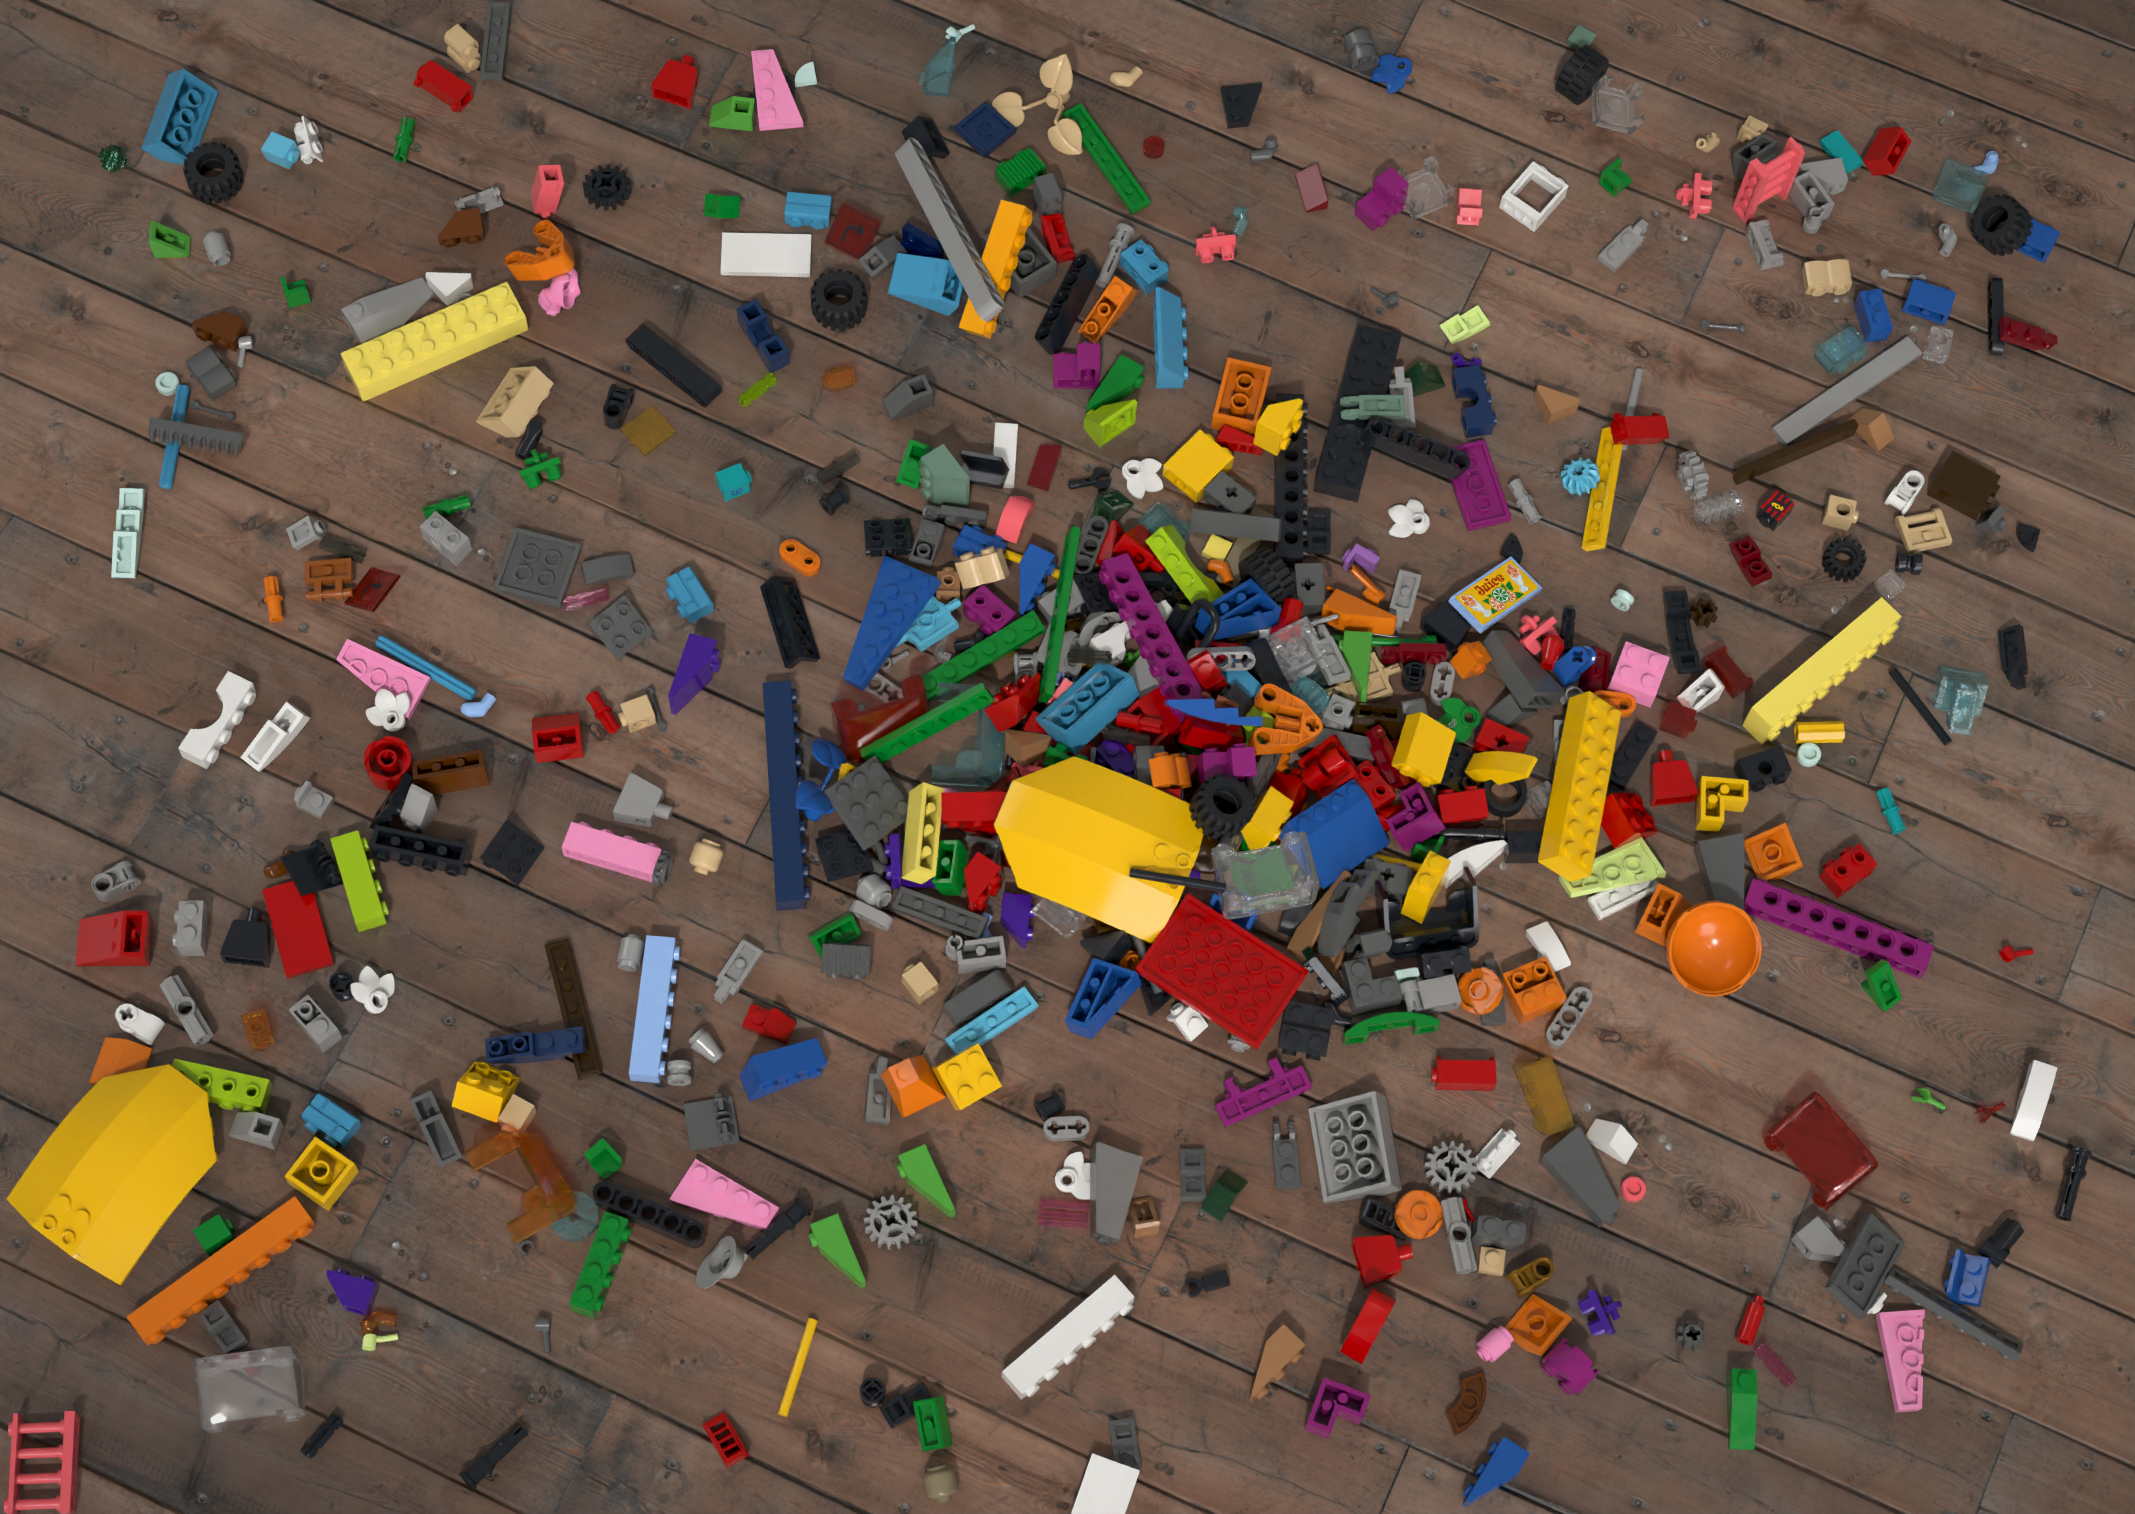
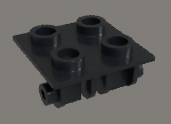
M909 518L864 521L866 556L870 555V558L882 557V550H884L885 556H887L886 550H891V557H893L894 549L896 556H907V553L912 552Z
M1099 572L1073 575V579L1085 602L1080 607L1082 614L1088 616L1090 613L1099 611L1119 612L1117 605L1110 600L1106 585L1101 583Z
M1453 742L1442 781L1439 784H1434L1433 787L1442 789V786H1446L1449 789H1455V792H1464L1465 787L1476 786L1477 783L1464 772L1473 754L1476 753Z
M506 819L480 858L484 860V866L487 868L493 867L519 886L545 847Z
M849 830L815 839L818 856L821 859L828 883L874 870L868 849L863 851Z
M319 840L311 842V848L280 857L301 897L344 884L340 877V872L334 866V861L330 859V854H327L324 848V843Z

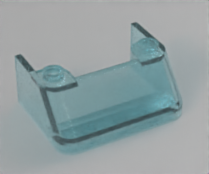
M938 683L937 702H947L976 685ZM986 707L978 710L976 750L960 752L956 758V767L932 765V784L993 787L1003 779L1006 730L998 732L984 711Z

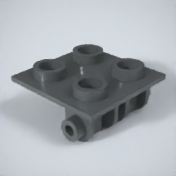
M625 595L588 623L592 628L590 630L591 633L601 639L616 660L620 659L653 632Z
M723 1093L714 1095L715 1099L683 1104L691 1151L740 1143L732 1096L724 1097Z

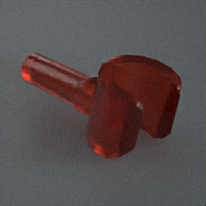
M2003 1101L1990 1108L1979 1107L1975 1115L1979 1112H1984L1986 1118L1980 1120V1123H1986L1990 1115L2006 1107V1103Z

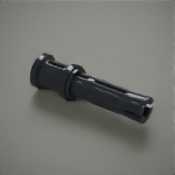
M1479 824L1477 827L1448 825L1445 826L1444 830L1431 837L1432 839L1439 840L1440 836H1443L1445 840H1469L1483 844L1484 842L1504 840V825L1500 824L1499 827L1484 826V824Z
M2070 1147V1161L2065 1166L2064 1171L2067 1176L2055 1215L2056 1218L2063 1221H2071L2081 1179L2086 1177L2087 1172L2085 1168L2087 1160L2092 1155L2091 1151L2082 1147Z
M797 1197L791 1207L785 1212L781 1211L778 1219L746 1247H743V1250L754 1260L755 1257L787 1230H794L796 1228L795 1225L800 1220L812 1214L811 1211Z
M519 1423L484 1456H477L475 1462L465 1472L461 1471L459 1473L461 1479L472 1490L477 1488L476 1485L487 1474L491 1475L494 1470L493 1467L524 1437L528 1436L527 1431L521 1428L522 1426Z

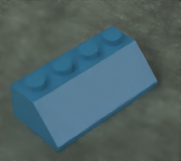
M183 68L169 74L141 149L158 160L184 165V160L188 159L187 154L194 152L193 148L196 146L199 147L218 91Z
M1155 287L1153 305L1156 388H1183L1184 380H1188V366H1184V360H1187V346H1183V340H1186V327H1182V320L1186 319V308L1181 307L1180 297L1160 287Z
M1100 660L1035 719L1048 735L1052 736V739L1057 744L1060 743L1066 746L1069 752L1076 754L1116 718L1120 711L1127 708L1140 695L1132 675Z

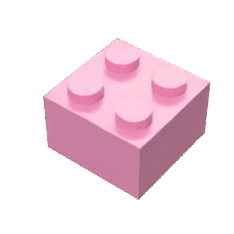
M1626 641L1607 691L1628 693L1635 698L1636 703L1651 708L1670 657Z

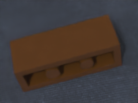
M483 749L412 762L415 785L433 795L490 785L488 766Z

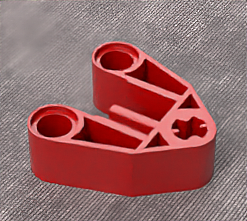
M1373 1288L1340 1353L1362 1364L1390 1314L1396 1299Z

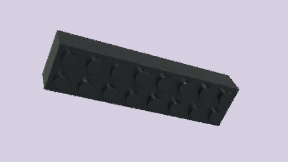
M1358 324L1316 477L1314 492L1358 503L1373 447L1362 440L1361 431L1370 419H1342L1341 411L1345 409H1358V406L1344 407L1340 404V399L1347 396L1387 394L1402 335Z

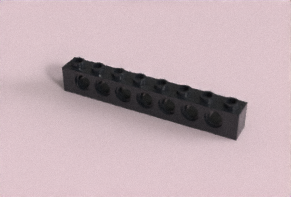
M1276 393L1275 404L1299 398L1303 400L1302 410H1304V413L1300 419L1302 424L1297 433L1292 432L1290 435L1295 441H1290L1285 451L1281 450L1278 456L1274 455L1275 517L1282 518L1281 537L1279 542L1274 541V552L1283 560L1287 567H1294L1295 564L1302 563L1303 559H1307V546L1303 545V539H1307V525H1303V518H1307V504H1303V497L1307 498V484H1303V477H1307V464L1303 463V457H1307L1308 445L1303 443V437H1307L1308 424L1304 423V416L1307 417L1308 403H1304V394ZM1286 458H1294L1296 461L1291 462ZM1287 478H1293V479H1295L1296 481H1295V482H1289V481L1286 480V479H1287ZM1292 498L1296 502H1288L1286 499ZM1286 519H1293L1295 523H1289ZM1291 539L1294 540L1296 543L1290 544L1286 542V540Z

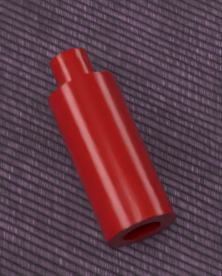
M1756 1295L1753 1302H1748L1735 1338L1741 1344L1752 1346L1765 1312V1307L1762 1306L1764 1298Z

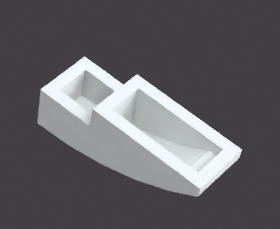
M286 702L275 718L266 722L240 758L260 772L291 743L309 721L310 717L295 705Z
M1504 840L1491 841L1472 846L1449 857L1448 860L1451 861L1444 882L1445 888L1447 889L1463 875V867H1468L1474 878L1504 852L1507 843Z
M2033 1060L2029 1065L2025 1083L2020 1091L2010 1130L2011 1135L2032 1142L2035 1140L2058 1067L2037 1060Z

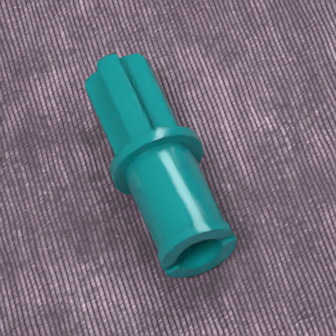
M1889 788L1878 790L1876 795L1883 809L1882 815L1886 816L1892 834L1905 831L1906 826L1899 813L1900 807L1896 806Z

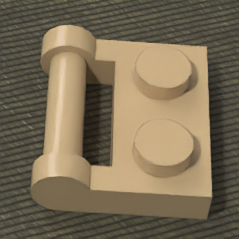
M1934 508L1931 512L1906 517L1903 515L1895 517V526L1900 532L1908 554L1949 546L1952 543L1951 535L1940 508ZM1932 520L1935 522L1934 524L1908 528V525Z

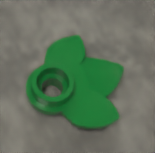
M1458 698L1442 700L1441 705L1446 713L1437 722L1456 732L1455 743L1465 742L1470 738L1472 729L1480 723L1481 714L1479 710L1473 706H1466ZM1466 714L1472 715L1473 719L1471 722L1465 720Z

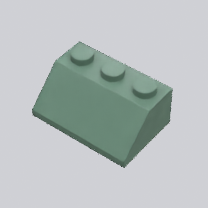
M942 444L922 456L919 468V480L921 483L919 490L925 500L929 499L933 506L941 507V505L969 509L970 478L945 445Z

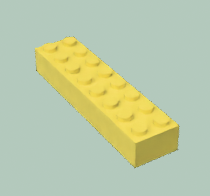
M504 282L341 353V357L362 402L521 334L528 330L526 316L509 284Z
M1881 597L1757 702L1749 711L1742 726L1761 745L1767 740L1770 742L1775 740L1781 733L1779 730L1784 726L1790 727L1797 720L1796 716L1800 712L1805 714L1813 706L1812 702L1815 699H1823L1829 693V688L1833 684L1838 686L1846 678L1844 675L1848 671L1853 673L1862 664L1861 660L1865 657L1869 659L1877 652V647L1881 643L1886 645L1894 637L1893 633L1899 628L1897 624L1902 616Z

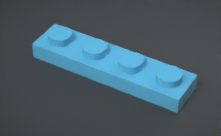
M1024 986L947 1037L945 1043L954 1055L973 1044L979 1043L982 1046L1036 1010L1038 1004Z

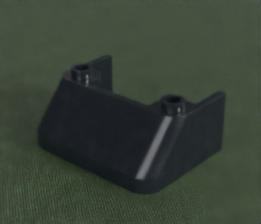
M1463 867L1464 888L1452 890L1446 897V907L1430 909L1422 924L1401 914L1399 904L1394 900L1388 899L1380 881H1375L1376 913L1380 929H1386L1392 939L1391 948L1386 952L1389 958L1397 960L1417 957L1416 951L1458 945L1472 948L1478 943V889L1468 867Z

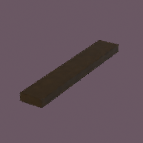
M1855 419L1849 420L1742 465L1736 469L1733 480L1738 485L1852 437L1859 425Z
M564 939L545 944L565 1029L580 1026L585 1029L586 1052L572 1054L578 1081L602 1075L569 941Z

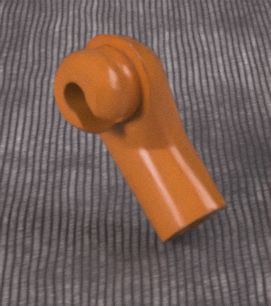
M1212 559L1207 563L1208 572L1219 574L1224 585H1230L1234 582L1226 561Z

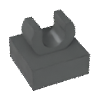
M2000 505L1989 509L1975 526L1981 532L1988 529L1994 534H1997L1999 530L2002 532L2008 525L2001 519L2006 511Z

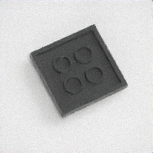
M515 527L493 587L494 592L561 609L582 549L581 544Z
M873 756L823 791L863 851L907 819L908 802L876 756Z

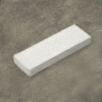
M995 423L993 456L1002 457L1010 469L1003 488H1014L1018 424Z
M1651 880L1601 891L1589 897L1587 902L1598 920H1601L1652 895L1658 882L1657 880Z

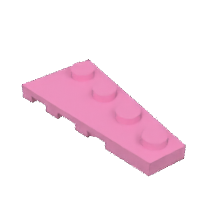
M774 50L751 51L760 131L804 127L803 120Z
M349 639L346 640L336 659L376 693L382 688L389 690L395 697L406 692L410 699V709L405 714L408 720L411 719L431 681L429 676Z
M697 1159L694 1160L669 1199L670 1203L681 1204L697 1211H705L714 1216L732 1219L738 1223L766 1230L771 1225L779 1212V1207Z
M1925 1309L1880 1312L1875 1316L1895 1413L1919 1411L1922 1409L1923 1395L1921 1365L1924 1360V1354H1922L1924 1330L1922 1326L1923 1319L1925 1318Z

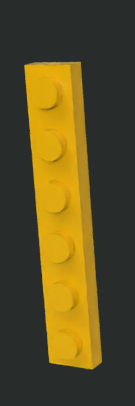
M1610 427L1602 428L1596 460L1600 481L1597 482V489H1591L1581 547L1586 552L1606 547L1623 445H1614Z

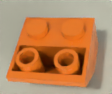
M1658 883L1635 933L1666 947L1668 932L1673 922L1683 911L1692 905L1679 892Z
M1546 956L1502 974L1508 1002L1519 1025L1562 1008L1567 999Z

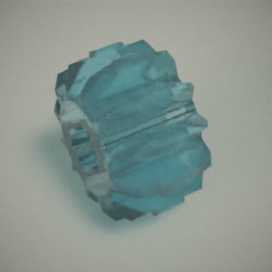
M1301 677L1292 685L1291 690L1294 696L1305 701L1317 716L1320 712L1324 711L1330 698L1326 691L1321 688V685H1318L1308 677Z

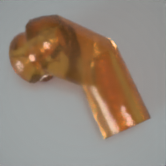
M379 1311L374 1312L362 1319L360 1323L361 1333L364 1335L373 1334L374 1328L378 1325L395 1327L397 1315Z

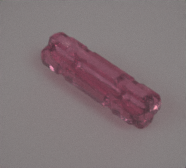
M606 587L598 588L596 592L591 590L577 594L575 598H572V596L564 598L563 604L566 611L575 610V607L582 608L593 605L599 600L600 602L607 601L609 595Z
M1765 1343L1761 1344L1755 1349L1754 1353L1760 1360H1764L1763 1363L1776 1378H1780L1779 1381L1784 1387H1789L1795 1382L1796 1377L1791 1371L1788 1372L1786 1370L1787 1367L1774 1353L1771 1354V1349Z

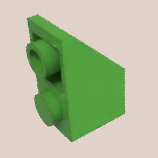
M732 96L712 105L709 127L753 131L756 114L755 98Z

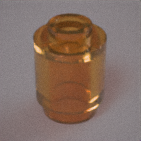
M843 365L825 370L824 376H821L824 388L829 389L830 392L852 387V384L856 383V376L852 366L847 367Z

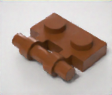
M352 558L305 562L306 586H314V591L305 592L307 601L323 602L324 599L331 598L344 600L345 597L354 596L352 587L344 588V583H353ZM335 584V589L323 590V585Z

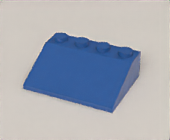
M1354 779L1288 821L1279 835V838L1323 890L1334 883L1344 870L1350 872L1365 862L1366 858H1371L1390 844L1369 797Z

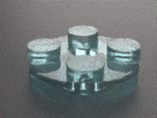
M572 1191L554 1200L549 1210V1221L553 1232L562 1240L582 1242L587 1240L596 1230L599 1214L597 1206L590 1196L582 1192ZM578 1211L580 1219L574 1223L570 1222V1218L567 1215Z

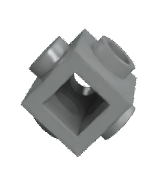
M1333 693L1329 704L1324 703L1319 713V717H1322L1323 727L1341 732L1345 728L1349 729L1354 719V716L1351 714L1355 702Z

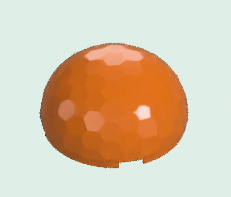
M1704 901L1683 911L1673 922L1666 940L1667 963L1674 977L1685 988L1704 996H1723L1740 989L1756 972L1762 952L1761 937L1754 921L1744 910L1722 901Z

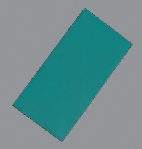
M1838 130L1820 140L1819 145L1831 159L1842 158L1846 174L1863 165V159Z

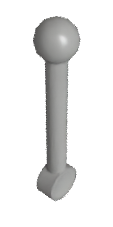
M1883 269L1880 272V277L1883 279L1888 277L1923 281L1927 279L1923 273L1920 275L1892 273L1887 269Z

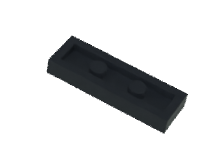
M1639 721L1636 722L1612 762L1609 783L1624 791L1655 739L1657 731Z

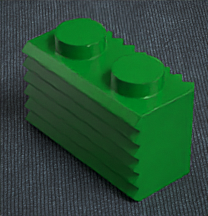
M1031 147L1025 151H1018L1013 159L1001 162L995 169L996 182H998L1010 198L1033 184L1035 177L1046 175V165Z
M939 840L936 876L933 877L931 882L942 896L962 894L968 851L963 847L960 840Z

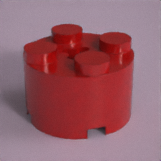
M386 736L368 745L363 760L369 780L377 788L391 791L393 788L396 789L404 772L413 777L412 762L414 760L410 749L403 740L393 736Z

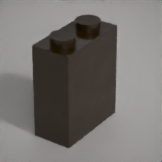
M1952 450L1927 495L1976 521L1979 514L1985 515L1991 503L1987 501L1990 496L1994 498L1998 492L2000 485L1997 482L2001 476Z

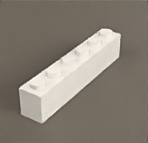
M1115 1275L1112 1276L1002 1371V1378L1021 1400L1026 1395L1030 1398L1040 1389L1038 1385L1045 1379L1050 1381L1059 1372L1057 1368L1063 1363L1066 1365L1071 1363L1078 1356L1076 1352L1082 1347L1086 1349L1096 1340L1094 1336L1101 1330L1104 1333L1115 1324L1113 1320L1120 1314L1123 1317L1134 1307L1132 1305L1134 1302L1133 1294Z

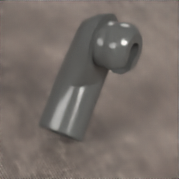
M1268 137L1265 140L1266 144L1261 150L1250 151L1251 162L1271 159L1278 150L1277 139L1275 137Z

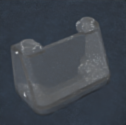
M1289 832L1281 840V844L1235 853L1232 846L1221 844L1211 850L1216 882L1227 883L1225 893L1218 892L1220 907L1225 919H1236L1309 905L1316 900L1320 881L1306 832Z
M285 1346L198 1358L193 1361L201 1427L209 1433L222 1431V1427H225L227 1422L277 1415L279 1418H284V1422H295L299 1420V1417L306 1416L302 1357L295 1347Z

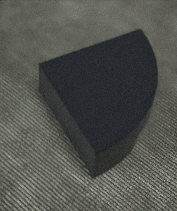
M2018 523L2016 535L2023 547L2034 552L2041 529Z
M1510 534L1499 555L1507 559L1512 557L1520 565L1523 557L1522 547L1518 538Z

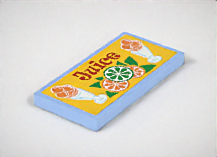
M1509 557L1451 596L1448 602L1479 633H1482L1540 593L1542 587L1512 557Z

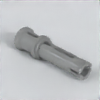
M1123 223L1117 224L1116 234L1109 242L1110 250L1100 271V276L1096 281L1098 286L1107 288L1120 261V253L1128 248L1129 240L1135 234V230L1131 226ZM1111 261H1113V263H1112V265H1111V267H1110L1109 272H1107L1108 267H1109Z

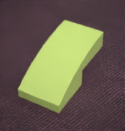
M1477 305L1463 315L1457 314L1439 326L1450 343L1454 344L1490 326V322Z

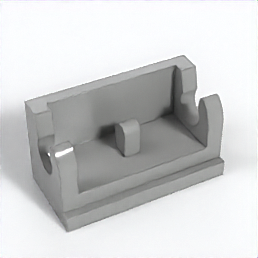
M1769 220L1750 222L1745 232L1760 271L1784 264L1783 253H1779L1771 235Z

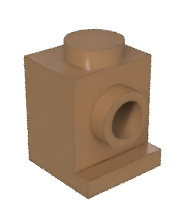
M951 567L937 571V578L940 580L941 585L936 591V599L944 604L951 602L955 598H958L960 601V578L958 572Z

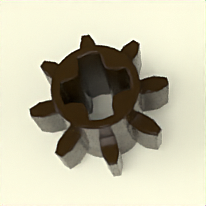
M1700 598L1697 604L1693 603L1690 607L1692 613L1689 619H1693L1696 627L1705 626L1708 628L1711 622H1716L1718 616L1715 614L1719 608L1714 606L1711 599L1703 601Z

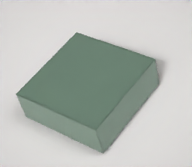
M1578 24L1566 43L1578 50L1584 45L1591 46L1597 35Z

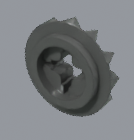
M663 850L660 853L653 870L652 883L659 888L667 882L672 869L673 856L669 850Z

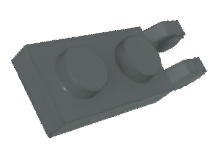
M1294 1121L1287 1122L1288 1139L1280 1140L1279 1122H1272L1276 1190L1300 1189L1301 1181Z

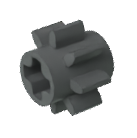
M1687 1320L1684 1325L1685 1329L1681 1326L1677 1328L1676 1331L1681 1335L1676 1338L1675 1342L1681 1343L1683 1346L1682 1351L1686 1350V1348H1691L1693 1353H1695L1698 1349L1697 1344L1702 1347L1706 1344L1702 1337L1706 1335L1707 1331L1701 1330L1699 1327L1700 1322L1695 1325ZM1688 1332H1689V1334H1690L1691 1336H1695V1337H1696V1338L1694 1339V1341H1693L1692 1337H1687V1336H1686V1335L1688 1334Z

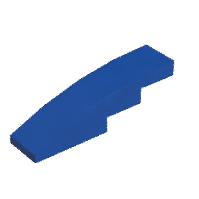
M1214 699L1163 700L1164 705L1206 721L1239 726H1262V716L1238 717V708H1215Z

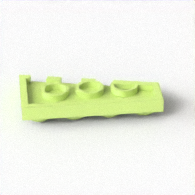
M1641 837L1595 858L1590 877L1570 882L1559 875V881L1570 898L1665 878L1666 872Z

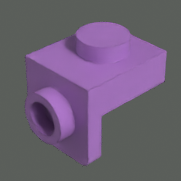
M1356 543L1352 550L1348 549L1344 554L1342 570L1347 572L1354 562L1373 574L1378 567L1380 557L1373 550L1365 549Z

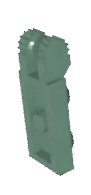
M1359 395L1340 399V404L1344 407L1358 406V409H1345L1341 411V418L1344 420H1355L1357 418L1372 419L1374 417L1395 420L1405 419L1403 395Z

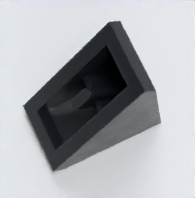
M1119 930L1080 940V945L1091 957L1118 965L1133 947L1134 941L1125 930Z

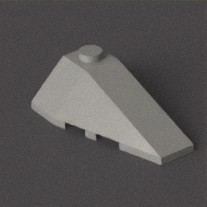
M421 277L360 298L342 308L341 312L345 324L361 345L405 326L413 314H417L429 302L434 293Z

